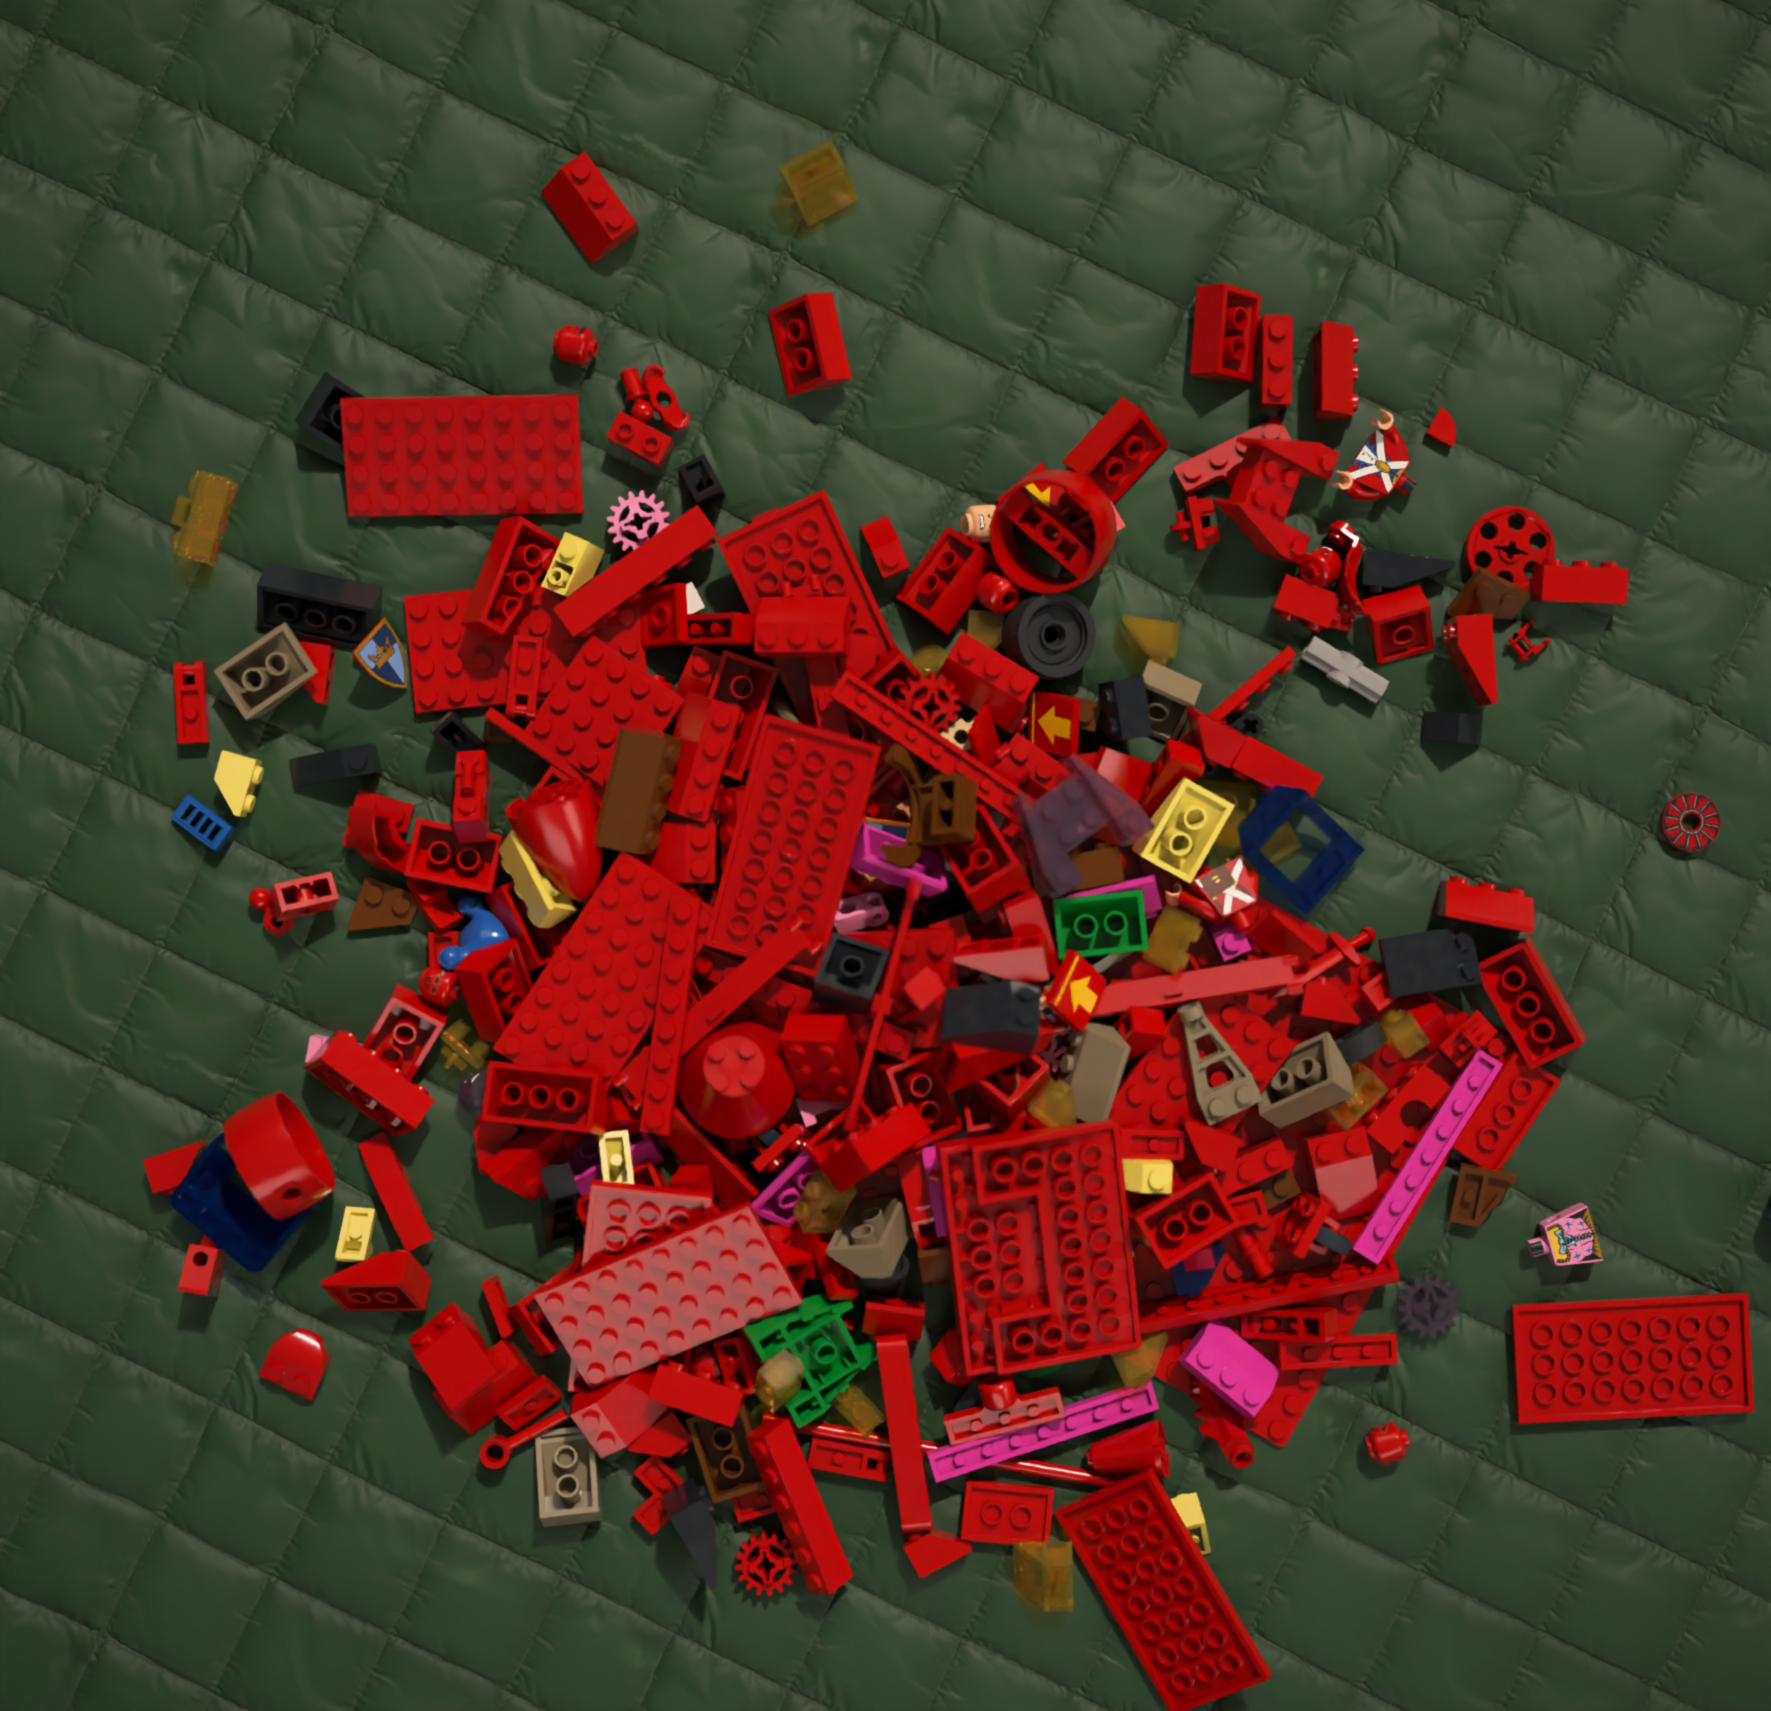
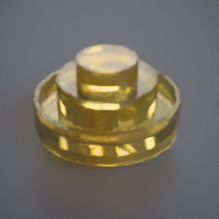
M924 646L912 655L910 662L927 678L929 671H933L937 675L948 653L939 646Z

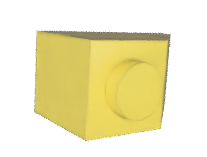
M628 1130L605 1132V1135H598L602 1181L634 1184Z
M1122 1159L1126 1190L1139 1193L1171 1194L1173 1164L1170 1160Z
M1197 1493L1180 1494L1170 1499L1203 1555L1211 1553L1206 1523Z

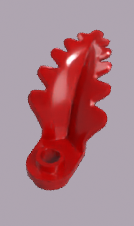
M1337 520L1326 529L1328 539L1333 545L1343 547L1348 553L1342 564L1341 576L1336 580L1339 582L1336 594L1338 596L1342 594L1341 604L1343 606L1347 604L1349 612L1355 610L1356 615L1368 616L1370 611L1360 601L1355 584L1356 570L1363 548L1359 538L1355 536L1353 528L1346 522Z
M1194 1379L1192 1383L1197 1386L1192 1387L1191 1391L1198 1396L1192 1397L1191 1401L1194 1404L1202 1405L1194 1411V1416L1206 1420L1199 1427L1200 1433L1219 1443L1229 1464L1238 1469L1248 1467L1254 1460L1255 1450L1244 1430L1246 1417L1236 1411L1199 1379Z

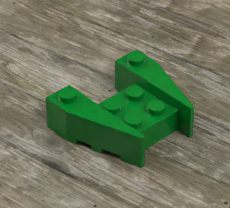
M827 1292L803 1298L802 1303L742 1327L751 1347L763 1363L785 1349H788L801 1375L775 1392L798 1429L824 1414L831 1407L830 1402L839 1392L843 1394L850 1386L848 1382L861 1369L864 1371L878 1356L877 1351L865 1337L853 1342L840 1316L854 1307L851 1301L830 1300Z

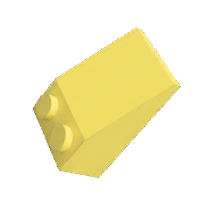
M1183 777L1147 822L1132 851L1191 883L1235 805Z

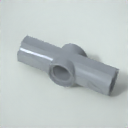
M1316 636L1311 638L1300 656L1304 661L1326 673V677L1343 688L1352 689L1374 704L1378 702L1389 684V681L1363 666V662L1343 650L1335 649Z

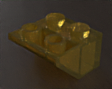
M832 139L779 167L780 176L807 227L860 200L847 168Z
M1165 903L1148 939L1149 950H1143L1140 957L1173 974H1176L1178 969L1183 971L1190 958V954L1186 951L1191 942L1196 944L1203 930V927L1199 926L1201 920Z
M1013 1542L1014 1591L1044 1612H1074L1072 1542Z

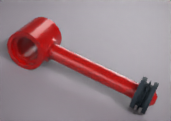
M571 1397V1400L563 1401L565 1408L509 1438L501 1434L488 1437L480 1449L481 1462L488 1468L498 1469L506 1464L511 1453H513V1449L569 1418L572 1422H575L570 1416L573 1397ZM489 1446H500L503 1449V1456L501 1458L492 1457L489 1454Z

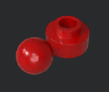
M263 887L253 889L249 894V903L255 910H263L265 912L263 923L266 930L273 935H283L291 930L294 926L295 918L284 920L281 926L274 923L273 918L275 914L269 897L270 891Z

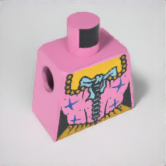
M1577 1203L1540 1221L1538 1225L1541 1237L1527 1241V1247L1532 1258L1547 1254L1549 1262L1555 1266L1603 1260L1588 1206L1583 1203Z

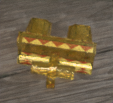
M462 1019L456 1021L449 1028H444L438 1035L455 1050L453 1052L447 1046L441 1050L440 1053L448 1059L444 1067L449 1070L455 1065L463 1071L468 1064L460 1058L462 1056L479 1070L488 1062L485 1059L493 1046L488 1041L480 1040V1038L472 1047L464 1042L463 1039L472 1028Z
M854 1383L843 1394L839 1392L835 1396L836 1399L832 1402L834 1407L865 1439L871 1435L876 1426L887 1419Z

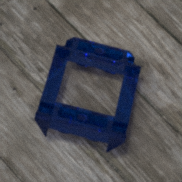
M1282 785L1273 786L1237 826L1244 857L1305 915H1308L1365 850L1312 799L1306 790ZM1297 808L1330 842L1294 882H1291L1262 854L1260 849Z

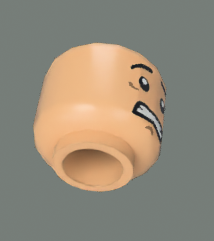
M990 504L970 506L960 518L962 535L976 544L990 543V524L996 506Z

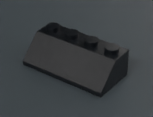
M267 563L257 583L258 629L271 632L286 622L295 637L355 649L380 621L383 587Z

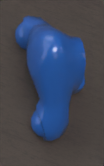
M474 893L464 894L458 899V911L462 915L471 918V922L465 926L462 932L460 946H448L442 949L439 954L440 966L448 971L454 970L472 951L510 939L503 924L487 910L481 897Z

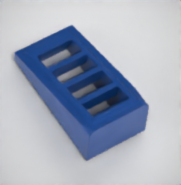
M190 794L186 795L171 819L215 852L221 851L236 829L235 826ZM191 804L195 808L187 820H185L182 816ZM201 811L204 815L197 825L193 826L191 823ZM210 818L212 820V823L209 825L205 833H203L200 830L204 826L206 821ZM219 825L221 829L215 838H210L211 833Z

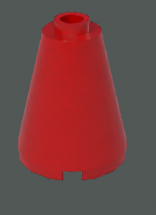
M1151 1420L1093 1442L1091 1449L1087 1450L1088 1466L1094 1467L1096 1473L1133 1476L1152 1467L1158 1479L1169 1478L1170 1459L1169 1453H1166L1165 1449L1167 1438L1162 1421Z

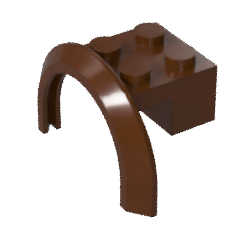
M897 743L893 744L885 756V762L895 767L902 774L907 784L912 805V822L909 836L902 847L892 843L889 846L881 844V851L888 862L900 867H907L918 860L926 845L975 841L977 782L961 773L933 776V784H925L923 773L913 754Z

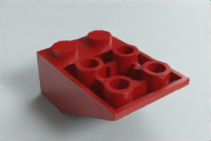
M921 1149L898 1154L895 1156L918 1248L946 1242V1236L937 1237Z

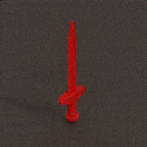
M1364 927L1358 935L1348 941L1339 934L1331 932L1328 939L1333 949L1293 974L1294 983L1302 982V985H1304L1341 960H1344L1354 968H1358L1361 961L1355 950L1365 943L1371 944L1376 939V932L1371 927ZM1287 987L1273 989L1268 994L1267 999L1273 1000L1288 994Z

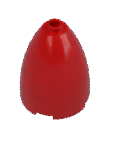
M571 778L538 788L537 792L527 796V800L523 801L522 797H519L504 808L514 834L531 857L537 870L542 876L547 877L552 886L569 899H576L577 902L589 900L593 892L598 888L603 860V847L595 846L599 810L589 778L583 780L584 783H580L578 778Z

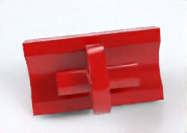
M1196 496L1187 497L1185 506L1188 521L1186 522L1184 511L1175 513L1177 524L1169 526L1170 532H1179L1180 540L1184 542L1189 541L1188 529H1190L1194 552L1204 551L1206 546L1220 541L1217 525L1202 528L1201 517L1215 514L1213 499H1197Z
M1476 1009L1438 1047L1460 1068L1498 1031Z

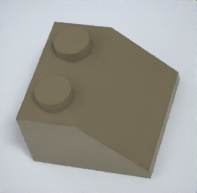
M1148 660L1140 677H1144L1152 734L1166 742L1168 739L1176 741L1188 719L1186 709L1189 705L1194 707L1202 683Z

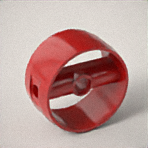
M1070 470L1038 472L1015 484L997 504L990 524L991 548L999 567L1017 585L1037 593L1068 591L1092 578L1101 570L1110 557L1117 535L1115 512L1106 493L1090 478ZM1035 483L1054 484L1065 488L1077 496L1085 505L1093 520L1096 546L1091 545L1076 532L1067 517L1053 512L1026 487ZM1012 521L1076 577L1056 578L1034 568L1018 549L1013 535ZM1049 525L1056 527L1058 531L1057 538L1050 534Z
M276 1091L265 1095L238 1110L224 1121V1137L241 1176L258 1202L275 1219L283 1220L294 1216L323 1200L335 1190L336 1180L334 1172L320 1140L304 1114L284 1092Z

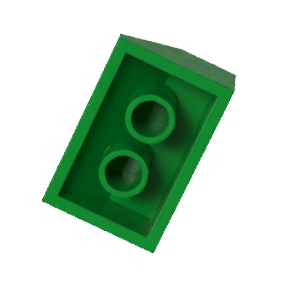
M1142 890L1052 899L1053 935L1058 959H1064L1067 950L1076 951L1082 957L1149 950Z

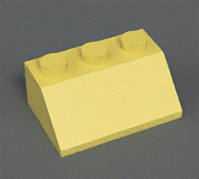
M513 830L509 832L499 848L503 858L501 859V864L505 871L511 874L515 882L514 890L519 898L524 900L528 908L527 915L530 921L537 927L550 929L576 913L578 909L573 899L566 897L549 883L547 877L542 876Z

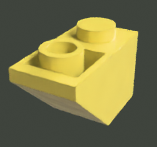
M565 532L541 586L565 597L570 596L593 578L605 551L586 540Z
M222 750L214 780L233 814L239 817H247L248 812L251 813L255 806L256 796H253L256 784L259 785L263 778L264 768L261 767L262 761Z

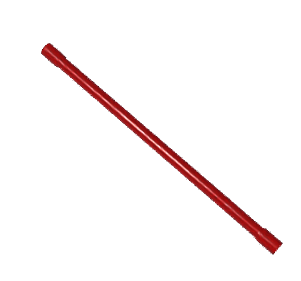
M766 1410L763 1413L762 1423L768 1419L788 1418L793 1431L796 1433L891 1449L890 1438L887 1433L814 1420L798 1429L788 1414ZM921 1440L923 1455L927 1456V1451L948 1445ZM1021 1457L1009 1458L986 1466L1104 1488L1130 1477L1096 1473L1094 1470Z

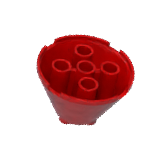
M733 1020L720 1023L682 1057L678 1080L679 1095L690 1117L708 1132L720 1137L733 1139L759 1135L777 1124L791 1106L796 1091V1082L791 1074L779 1041L780 1037L760 1024L750 1021Z

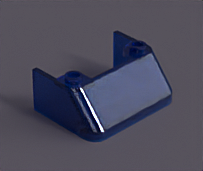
M223 1132L209 1144L172 1193L171 1202L177 1212L246 1270L259 1272L296 1235L323 1200L294 1216L283 1220L275 1219L228 1180L234 1172L235 1163L232 1156L223 1149L226 1144Z

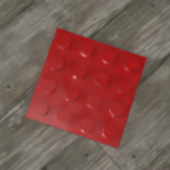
M591 634L536 712L535 720L531 719L524 731L606 789L620 728L654 729L666 733L680 713L684 698Z

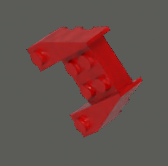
M1237 437L1236 442L1247 448L1229 500L1216 498L1215 503L1226 516L1233 518L1238 524L1237 528L1239 531L1251 539L1253 542L1251 545L1258 552L1277 561L1301 565L1310 536L1284 524L1300 475L1305 478L1330 481L1339 452L1318 442Z

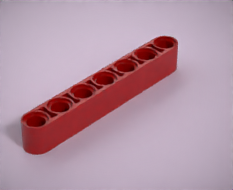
M906 1333L876 1336L902 1531L904 1534L933 1530Z

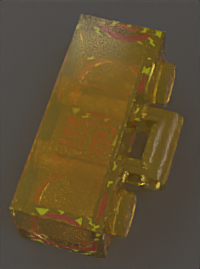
M198 469L196 476L193 475L189 483L190 498L178 495L170 522L181 527L180 532H176L173 538L172 548L175 549L174 555L212 567L215 566L238 482ZM189 504L191 508L186 522L184 518Z

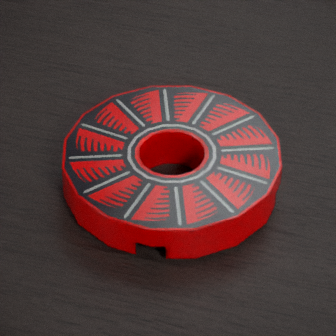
M1697 793L1679 794L1670 799L1665 805L1666 807L1663 809L1660 817V827L1666 841L1672 846L1684 851L1702 850L1717 837L1721 826L1720 813L1714 802L1705 795ZM1689 813L1693 814L1697 819V825L1693 830H1687L1683 825V819Z

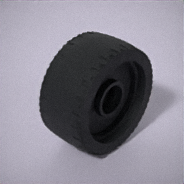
M1035 592L1021 598L1004 619L1002 641L1006 656L1011 661L1038 676L1039 679L1052 680L1072 675L1089 661L1088 659L1093 653L1096 643L1094 619L1086 605L1073 595L1064 592ZM1045 629H1047L1049 635L1047 641L1044 639Z

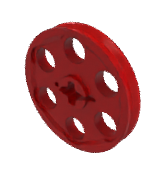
M1505 506L1487 512L1471 527L1465 542V561L1470 574L1473 575L1478 569L1474 560L1478 552H1485L1489 556L1490 561L1484 569L1496 575L1501 571H1505L1510 575L1511 583L1529 591L1532 589V579L1524 574V566L1528 562L1543 565L1544 559H1554V539L1548 525L1536 513L1518 506ZM1512 514H1519L1523 519V525L1519 530L1511 529L1508 524V519ZM1484 523H1490L1495 527V535L1490 540L1483 538L1480 530ZM1534 533H1539L1544 537L1545 543L1540 550H1536L1530 545V537ZM1512 543V549L1517 552H1523L1525 555L1519 553L1507 558L1506 552H1503L1501 549H1494V547L1502 548Z

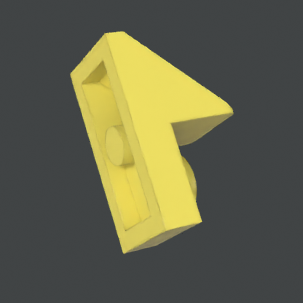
M346 1206L335 1261L360 1263L369 1259L373 1254L371 1238L376 1219L375 1209Z

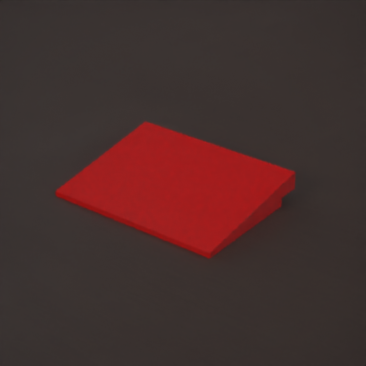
M1117 1119L934 1142L961 1369L967 1377L994 1371L998 1375H1004L1142 1348L1120 1131Z

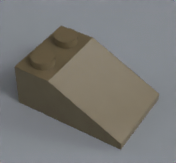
M286 622L214 670L245 720L260 718L282 703L318 673Z
M580 1428L552 1429L536 1436L539 1516L543 1526L550 1527L602 1521L597 1452Z

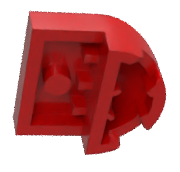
M297 1328L291 1332H283L268 1351L259 1376L312 1401L324 1373L330 1365V1354H327L323 1346V1339L310 1330Z

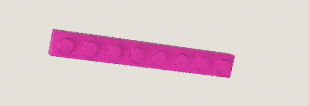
M1480 1049L1468 1059L1351 1246L1352 1249L1377 1265L1379 1264L1503 1065L1501 1062Z
M1146 1379L1064 1406L1066 1415L1064 1418L954 1446L948 1444L927 1451L926 1454L934 1480L937 1483L1158 1410L1159 1406L1150 1379Z

